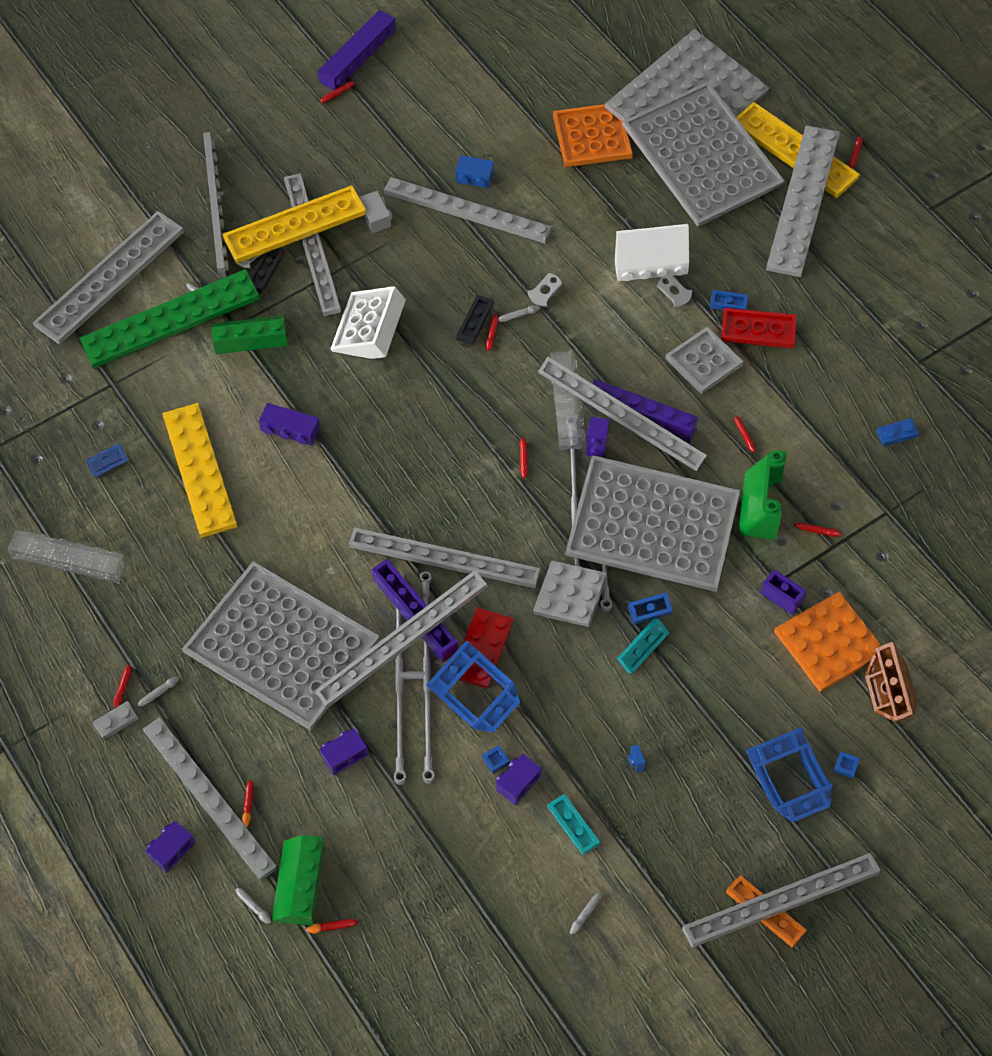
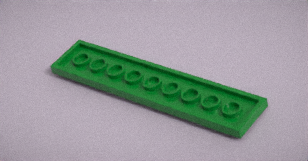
M245 269L80 337V340L94 369L257 301L260 297Z

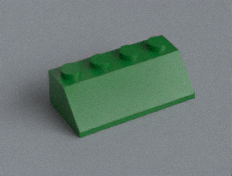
M285 315L213 323L212 340L215 354L288 346Z
M301 835L284 841L272 922L310 926L314 924L325 852L323 837Z

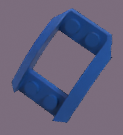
M467 640L426 685L472 728L487 732H494L520 703L515 683ZM474 662L480 665L505 688L479 718L449 692V689Z
M802 727L746 750L756 775L773 807L791 822L830 807L831 788L833 787L820 768L810 744L804 736ZM797 752L816 789L783 803L768 775L765 765Z

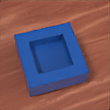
M499 745L482 755L483 761L492 774L510 764V760Z
M639 745L631 746L630 754L628 755L630 766L635 767L636 773L644 771L645 761Z
M840 751L833 772L853 779L860 758Z

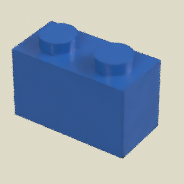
M460 155L455 171L456 182L490 188L494 175V161Z
M667 592L628 604L633 626L652 621L654 618L659 619L670 616L673 611Z

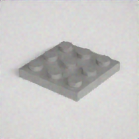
M708 327L666 354L665 358L700 394H703L743 366V361Z
M551 561L533 609L534 615L590 627L607 579V573Z

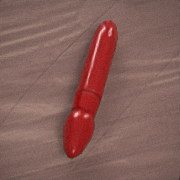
M346 82L340 88L322 97L320 102L326 103L346 90H350L355 85V82Z
M858 137L855 141V147L849 161V167L852 169L857 162L861 146L863 145L862 137Z
M494 315L491 321L488 340L486 341L487 351H490L494 346L499 322L498 315Z
M735 416L734 422L746 442L747 448L751 452H756L755 443L752 441L745 425L738 416Z
M522 438L519 443L520 471L522 477L526 478L528 474V444L526 439Z
M803 522L794 524L800 530L828 535L829 537L841 536L840 531L834 528L828 529Z
M128 665L123 672L117 694L114 697V708L123 703V696L132 673L131 665Z

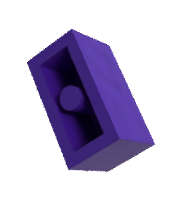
M590 417L586 456L592 457L593 455L605 458L609 419Z
M775 569L765 579L761 589L762 595L791 615L803 604L807 592Z
M355 728L350 731H344L337 739L324 743L319 749L322 759L333 776L368 756L367 746Z
M524 754L519 758L516 757L510 763L506 773L502 772L496 779L497 792L516 805L542 776V768Z
M174 820L171 825L168 824L164 827L161 835L156 840L154 839L148 844L145 852L151 861L167 873L195 844L193 835Z

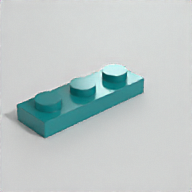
M654 618L621 653L617 660L627 673L632 674L664 640L669 631L658 618Z
M565 794L547 804L549 811L582 856L600 845L598 838Z

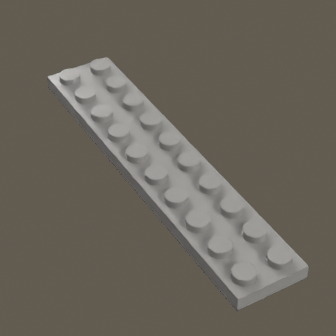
M812 126L805 127L766 271L796 277L802 276L838 143L839 131Z
M157 211L33 322L34 327L60 345L183 234V228Z

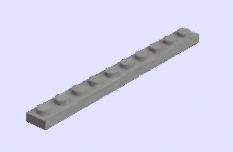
M210 132L203 133L216 261L219 278L223 279L227 277L226 271H229L228 260H225V257H228L227 248L223 246V243H226L223 239L225 232L222 233V229H225L224 220L220 219V216L223 215L222 205H219V202H222L221 193L217 191V189H220L219 178H216V175H219L218 165L214 163L217 162V154L213 152V149H216L215 139H211Z
M301 173L284 177L292 208L309 202ZM316 233L301 239L323 316L340 313L341 308L319 234Z
M393 177L389 179L384 189V194L544 244L551 233V226Z
M550 357L546 358L538 373L694 471L697 472L706 458V454Z
M355 527L349 541L350 548L467 574L476 570L481 577L536 588L540 574V568Z
M474 570L316 689V694L324 705L329 708L488 587L477 571Z
M160 717L143 728L147 737L259 881H262L277 870L274 862Z
M868 853L686 924L682 930L690 946L693 948L876 876L881 870L871 853Z

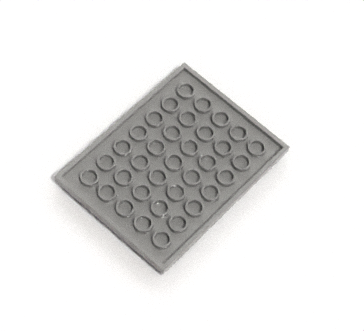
M694 29L607 101L605 108L619 120L624 121L708 81L734 116L737 117L753 102L756 103L768 93L769 87Z
M708 81L630 117L622 123V126L697 227L782 186L785 182Z
M592 455L565 555L717 592L740 490Z
M253 561L182 650L188 656L311 731L328 709L315 690L380 641V636Z

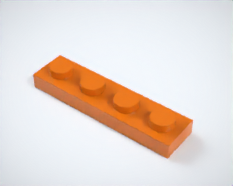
M741 875L726 890V893L739 904L763 895L762 892ZM786 912L761 921L792 948L807 931Z

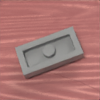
M127 701L92 723L102 739L105 740L137 721L138 717Z

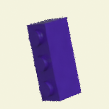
M270 403L266 404L259 418L260 429L264 433L275 434L283 439L295 440L300 444L312 446L320 430L319 418Z

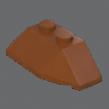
M892 641L875 648L865 674L874 712L894 722L914 716L918 702L908 666L896 644Z

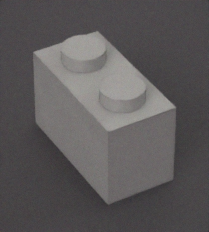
M378 191L359 197L366 209V215H363L371 233L391 227L392 213L390 209H386L384 197H380Z

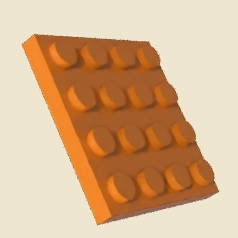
M605 104L553 111V119L564 167L632 158L628 134L622 126L623 121L605 108Z
M840 592L774 629L775 634L819 692L826 690L869 665L874 649L881 646Z

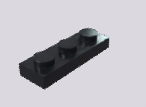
M277 248L261 256L250 275L257 292H264L285 255V249Z
M480 295L476 296L456 335V340L474 345L494 305V300Z

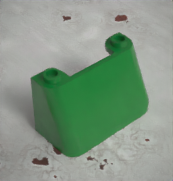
M773 450L745 472L739 520V531L742 535L762 539H777L782 506L777 500L767 499L768 490L772 489L774 483H782L787 451Z

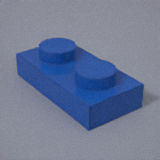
M713 290L710 308L724 310V308L746 310L748 295Z
M912 418L877 427L876 430L883 447L919 436Z
M120 443L85 461L93 476L97 477L128 461V458Z

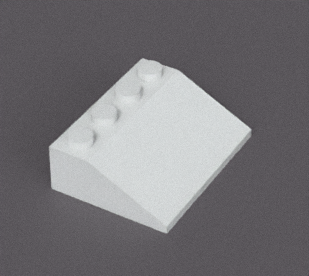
M688 224L616 231L615 269L617 280L630 281L663 277L667 274L671 276L688 274Z
M395 286L351 292L331 346V351L369 359L386 357L406 299Z

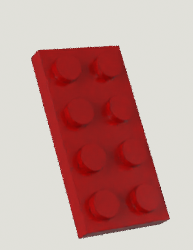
M724 308L721 340L732 343L794 348L796 315Z
M476 607L463 643L467 640L497 667L514 618ZM474 662L458 680L489 689L493 677Z

